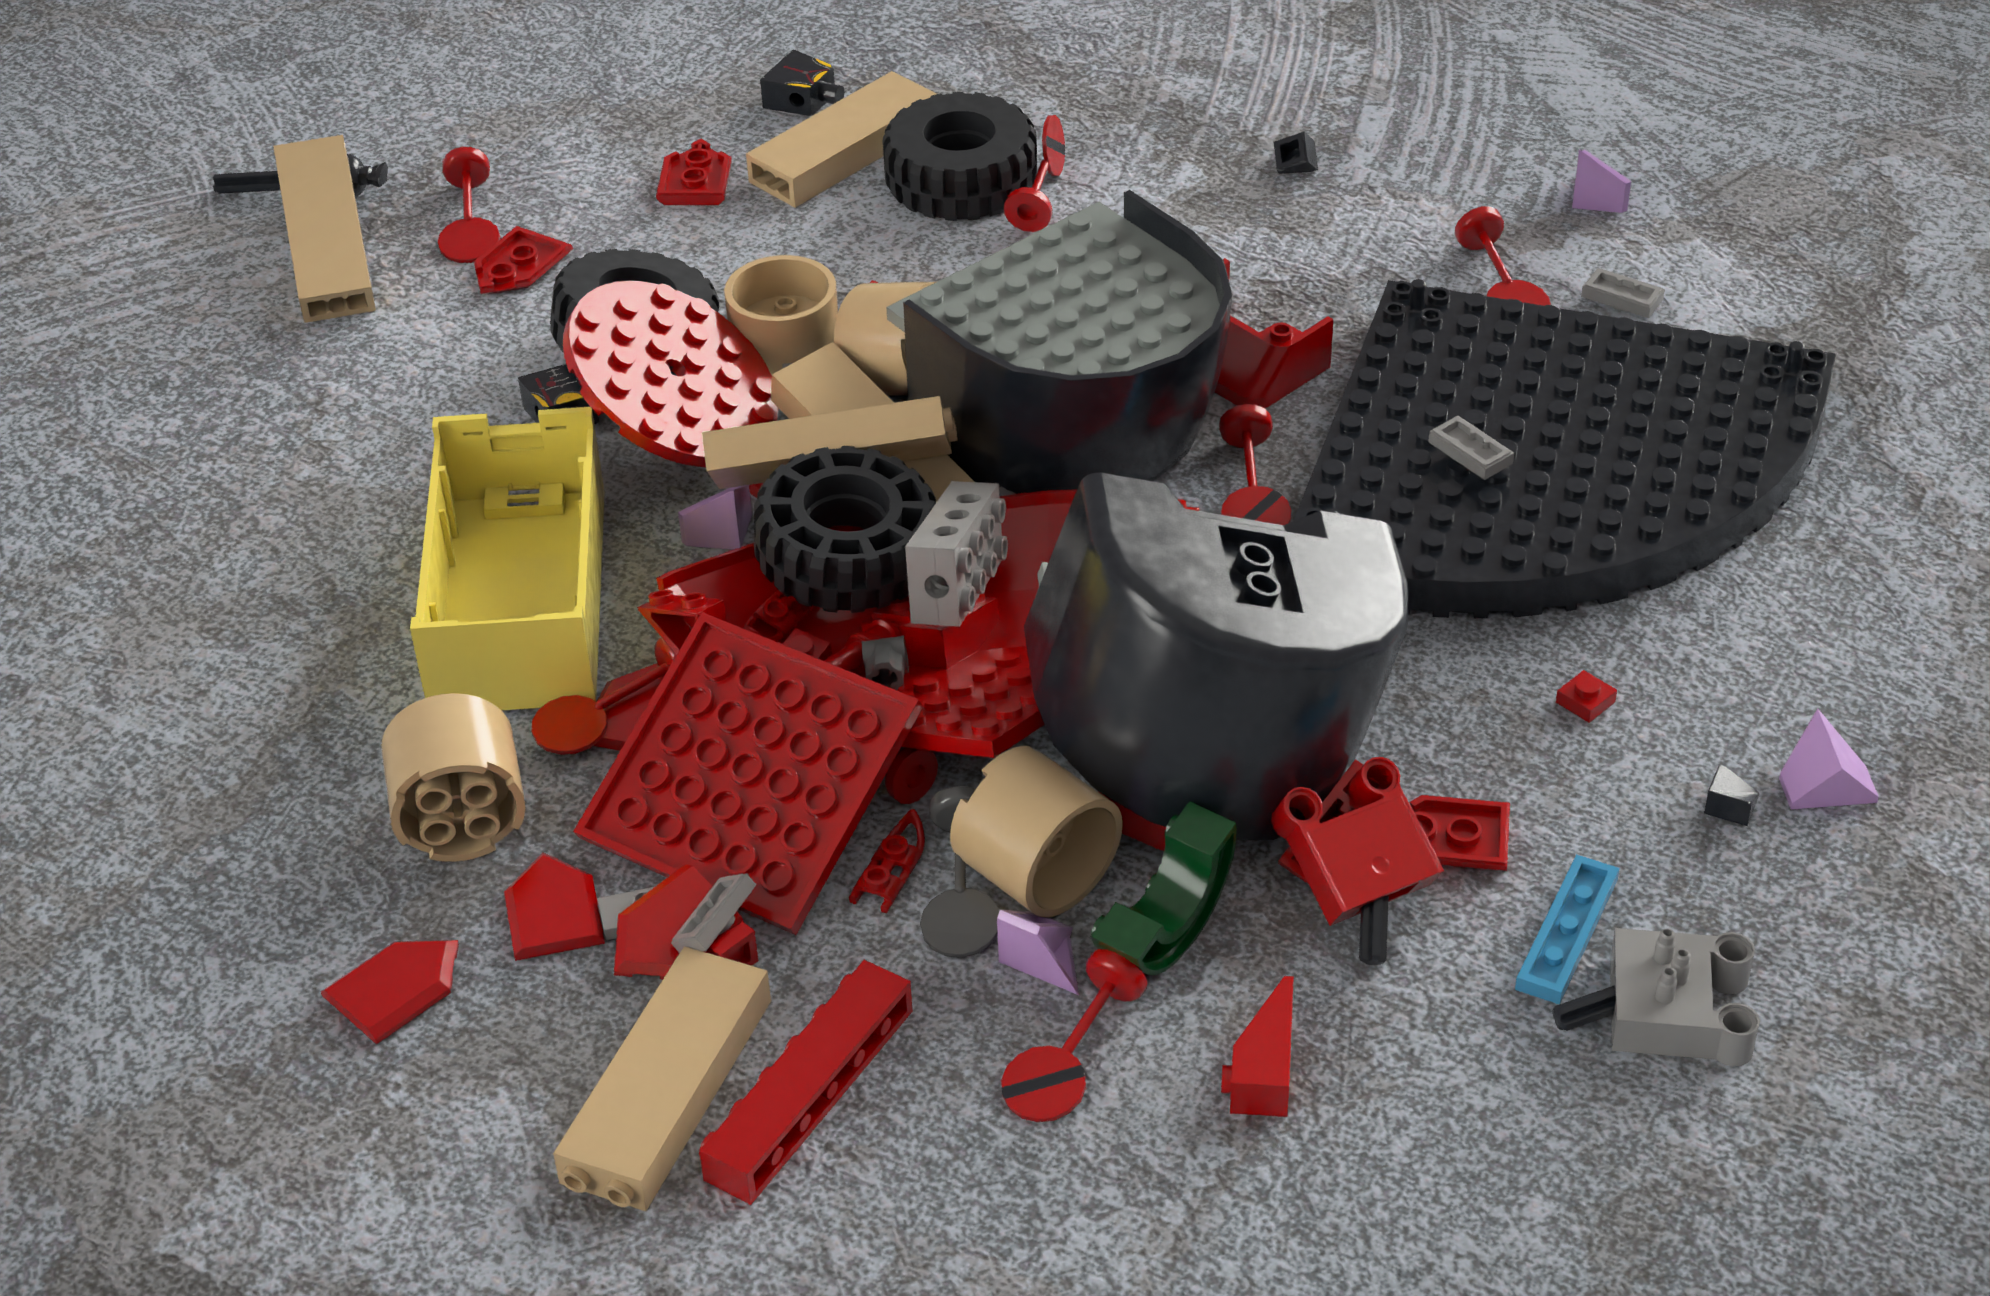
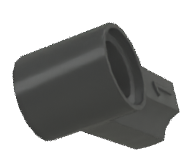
M897 636L862 641L866 678L894 690L904 685V674L909 673L905 637Z

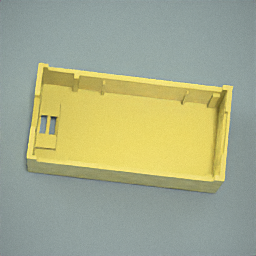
M591 407L538 410L539 423L489 426L487 413L433 417L434 448L416 615L411 617L410 624L425 698L450 693L468 694L485 699L500 710L541 708L551 700L572 695L584 696L596 701L605 491ZM539 489V493L509 495V491ZM539 502L537 505L508 506L509 503Z

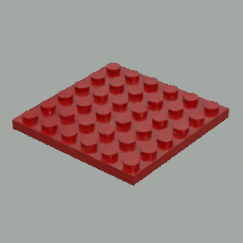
M701 612L573 832L584 841L665 877H669L685 864L692 865L712 886L721 877L748 874L756 883V886L738 910L797 935L920 714L923 705L919 699Z

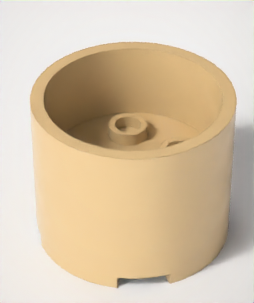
M769 256L743 265L728 278L724 288L727 320L736 326L753 344L765 361L771 375L781 370L782 364L794 363L834 342V329L838 314L836 281L832 272L823 264L801 256Z
M936 282L863 283L854 287L846 295L839 308L835 322L834 343L887 396H908L905 332L887 320L886 307Z
M440 694L410 704L390 721L382 738V757L392 830L402 845L409 844L416 849L429 853L431 860L445 862L465 861L495 851V844L506 837L514 828L519 830L525 816V800L514 737L508 718L497 706L485 699L468 694Z
M1030 746L1015 747L1000 754L982 769L986 777L978 785L969 801L960 799L951 824L950 842L953 852L960 856L966 864L1033 914L1039 917H1053L1068 911L1078 904L1101 880L1119 846L1122 834V815L1119 808L1112 801L1045 754L1034 750Z

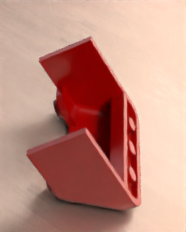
M1224 258L1228 279H1230V261ZM1230 315L1228 338L1215 393L1237 406L1250 404L1266 409L1331 367L1333 319L1327 316L1303 332L1282 322L1275 323L1258 332Z

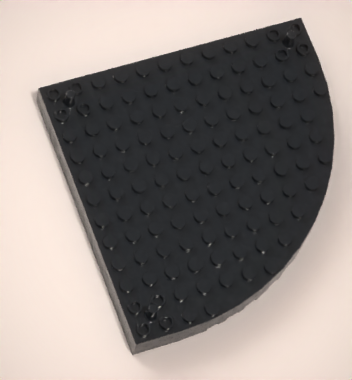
M1415 279L1411 283L1388 280L1293 521L1318 511H1326L1387 523L1391 527L1409 588V616L1410 610L1433 611L1432 617L1449 618L1450 612L1473 613L1474 619L1488 618L1489 612L1512 611L1514 618L1542 615L1543 608L1564 606L1566 612L1577 610L1578 603L1597 600L1599 605L1628 598L1629 591L1644 586L1653 590L1676 581L1677 574L1690 568L1696 571L1705 568L1719 559L1720 552L1730 546L1735 549L1741 546L1746 535L1751 531H1759L1771 521L1773 512L1779 505L1783 506L1789 500L1791 491L1796 485H1799L1807 465L1811 464L1821 432L1836 354L1824 352L1820 349H1805V345L1799 341H1793L1789 346H1786L1779 342L1768 343L1750 340L1742 336H1725L1709 333L1704 330L1671 327L1662 323L1652 324L1634 321L1626 317L1616 318L1598 315L1590 311L1579 312L1561 309L1553 305L1543 306L1521 302L1516 299L1506 300L1488 297L1480 293H1464L1448 290L1443 287H1427L1425 281L1421 279ZM1456 416H1460L1514 452L1513 464L1484 480L1429 443V431Z

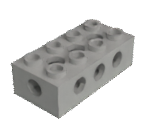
M951 481L905 546L911 623L960 627L967 614L973 611L979 595L984 594L986 584L991 577L996 575L998 565L1002 560L1006 559L1008 552V540L1006 536H1002L1001 523L1005 519L1006 504L1005 500L999 496V484Z

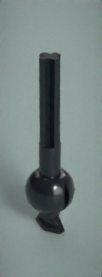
M347 154L355 198L365 190L366 185L381 187L387 182L388 166L386 162L373 167L364 166L359 158L353 154ZM278 171L214 174L213 189L218 194L281 190Z

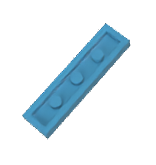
M1576 854L1516 978L1515 990L1556 1004L1561 1003L1618 881L1620 868Z

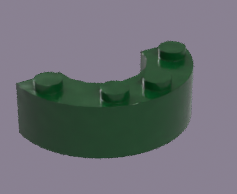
M1189 801L1180 815H1174L1167 824L1162 861L1157 873L1148 881L1145 894L1130 908L1115 902L1106 916L1101 915L1096 920L1090 936L1094 946L1097 949H1107L1116 952L1148 975H1157L1165 972L1177 963L1202 932L1221 896L1234 856L1237 834L1236 823Z

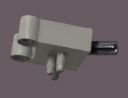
M1615 928L1610 955V987L1556 1005L1552 1010L1555 1024L1559 1030L1568 1031L1611 1016L1612 1051L1715 1059L1724 1065L1742 1066L1752 1059L1760 1024L1759 1016L1753 1008L1741 1003H1728L1718 1011H1713L1712 988L1724 994H1737L1746 989L1755 953L1754 944L1748 937L1735 932L1711 936L1674 933L1669 928L1662 929L1661 931Z

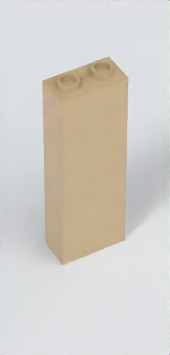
M891 71L746 153L749 183L796 208L883 157L882 140L885 135V129L891 119L902 108L911 106L912 102L930 98L931 95H936L937 93Z
M343 135L273 146L298 299L304 323L376 311Z
M834 342L772 374L771 401L789 419L894 403ZM948 455L904 461L909 469L914 468L923 477L925 483L932 489L936 502L951 481L974 482Z
M940 396L707 431L702 432L706 471L719 489L764 483L781 464H788L792 457L802 453L805 455L813 453L815 449L824 447L838 449L841 446H855V449L861 450L870 448L881 451L883 455L888 457L895 456L902 461L952 454L951 442L957 441V431L951 407L944 408Z
M683 947L555 1149L553 1155L559 1184L565 1185L568 1189L577 1193L587 1192L608 1199L620 1207L630 1206L647 1211L771 1003L767 970L689 947Z

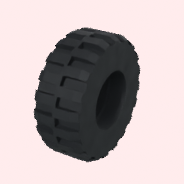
M952 92V94H936L924 100L914 101L911 103V106L902 108L891 119L885 129V135L882 140L885 182L890 192L907 209L915 213L918 211L923 213L925 217L933 219L938 217L945 218L947 221H957V219H968L969 221L977 220L987 215L991 217L1000 214L1004 210V204L1008 195L1018 188H1032L1037 175V135L1033 123L1017 105L1009 104L1005 99L997 96H986L985 93Z
M608 249L605 252H590L582 258L577 257L571 260L556 276L553 285L550 331L556 344H558L563 352V333L572 311L588 292L608 283L642 281L658 285L666 284L691 297L703 299L717 312L719 311V297L711 281L708 278H704L701 271L695 267H689L679 259H671L665 257L664 254L655 252H640L641 250L628 249V251ZM670 366L669 368L671 370V374L676 376V374L672 372L673 367Z
M841 446L838 449L824 447L815 449L813 453L806 455L804 453L792 457L788 464H781L769 476V479L767 478L757 493V500L754 504L755 558L760 563L762 573L770 582H774V586L787 597L791 595L796 598L798 603L811 608L813 605L823 608V611L837 613V610L860 613L865 612V609L874 607L881 609L890 606L894 600H902L909 595L905 546L936 504V497L929 485L925 483L923 477L914 468L909 469L901 459L895 456L888 457L878 450L870 448L861 450L855 449V446ZM833 526H855L864 530L844 532L828 528Z

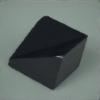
M1303 131L1273 142L1276 168L1279 174L1318 170L1315 141L1306 132Z
M1719 764L1708 790L1704 814L1748 826L1759 798V792L1730 769Z

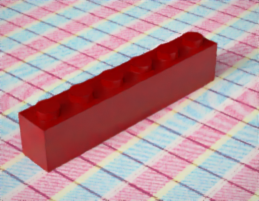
M865 959L852 974L848 973L845 975L838 986V990L826 1004H821L817 1007L811 1021L799 1035H794L788 1041L783 1054L771 1067L768 1066L761 1072L756 1085L745 1098L739 1099L734 1103L726 1120L715 1132H710L704 1138L699 1149L703 1181L752 1205L913 1012L911 981Z

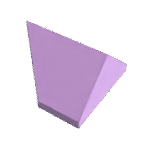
M1579 149L1572 208L1618 213L1627 211L1631 181L1588 151H1581Z
M749 485L728 488L679 511L682 543L692 547L730 550L742 547L752 516Z
M1817 708L1780 772L1779 780L1790 809L1877 803L1879 796L1867 767Z
M1000 910L997 917L999 962L1079 995L1070 939L1073 927L1048 917H1039L1031 911Z

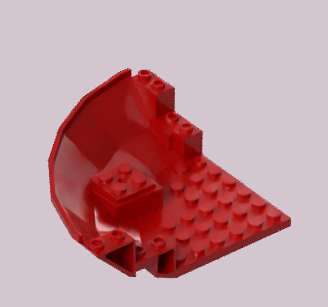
M1050 490L1000 496V498L1005 500L1006 504L1005 519L1001 523L1002 536H1006L1008 540L1007 557L1000 562L996 575L990 578L986 584L984 594L979 595L973 611L967 614L960 627L911 623L908 595L902 600H894L890 606L881 609L876 607L865 609V612L860 613L837 610V613L823 611V608L814 606L778 643L783 644L792 631L797 628L830 642L831 655L845 647L848 637L855 632H865L868 630L870 623L877 618L889 619L899 629L900 635L905 637L909 662V673L904 674V685L900 686L897 691L919 699L923 705L920 714L901 747L995 758L1045 725L1034 699L1024 624L1039 588L1038 571L1042 562L1049 563L1077 490ZM1178 499L1185 509L1199 511V507H1186V501ZM833 526L828 528L844 532L864 530L855 526ZM754 543L669 571L657 577L659 591L650 593L648 595L649 602L637 608L677 654L701 612L743 628L751 615L775 593L777 588L774 586V582H770L762 573L760 563L755 558ZM795 602L789 610L796 614L802 605ZM763 620L754 627L764 636H773L778 631V629ZM858 667L852 671V673L866 678L865 668Z

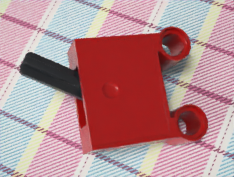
M1380 756L1366 761L1349 783L1350 797L1360 808L1320 823L1319 819L1323 812L1321 798L1310 788L1297 787L1286 794L1272 814L1274 830L1278 835L1287 840L1329 926L1361 914L1359 959L1366 965H1380L1386 961L1388 902L1431 885L1444 871L1400 786L1401 776L1399 769L1394 762ZM1367 777L1377 780L1382 790L1371 786ZM1292 807L1300 810L1305 820L1295 818L1289 808Z

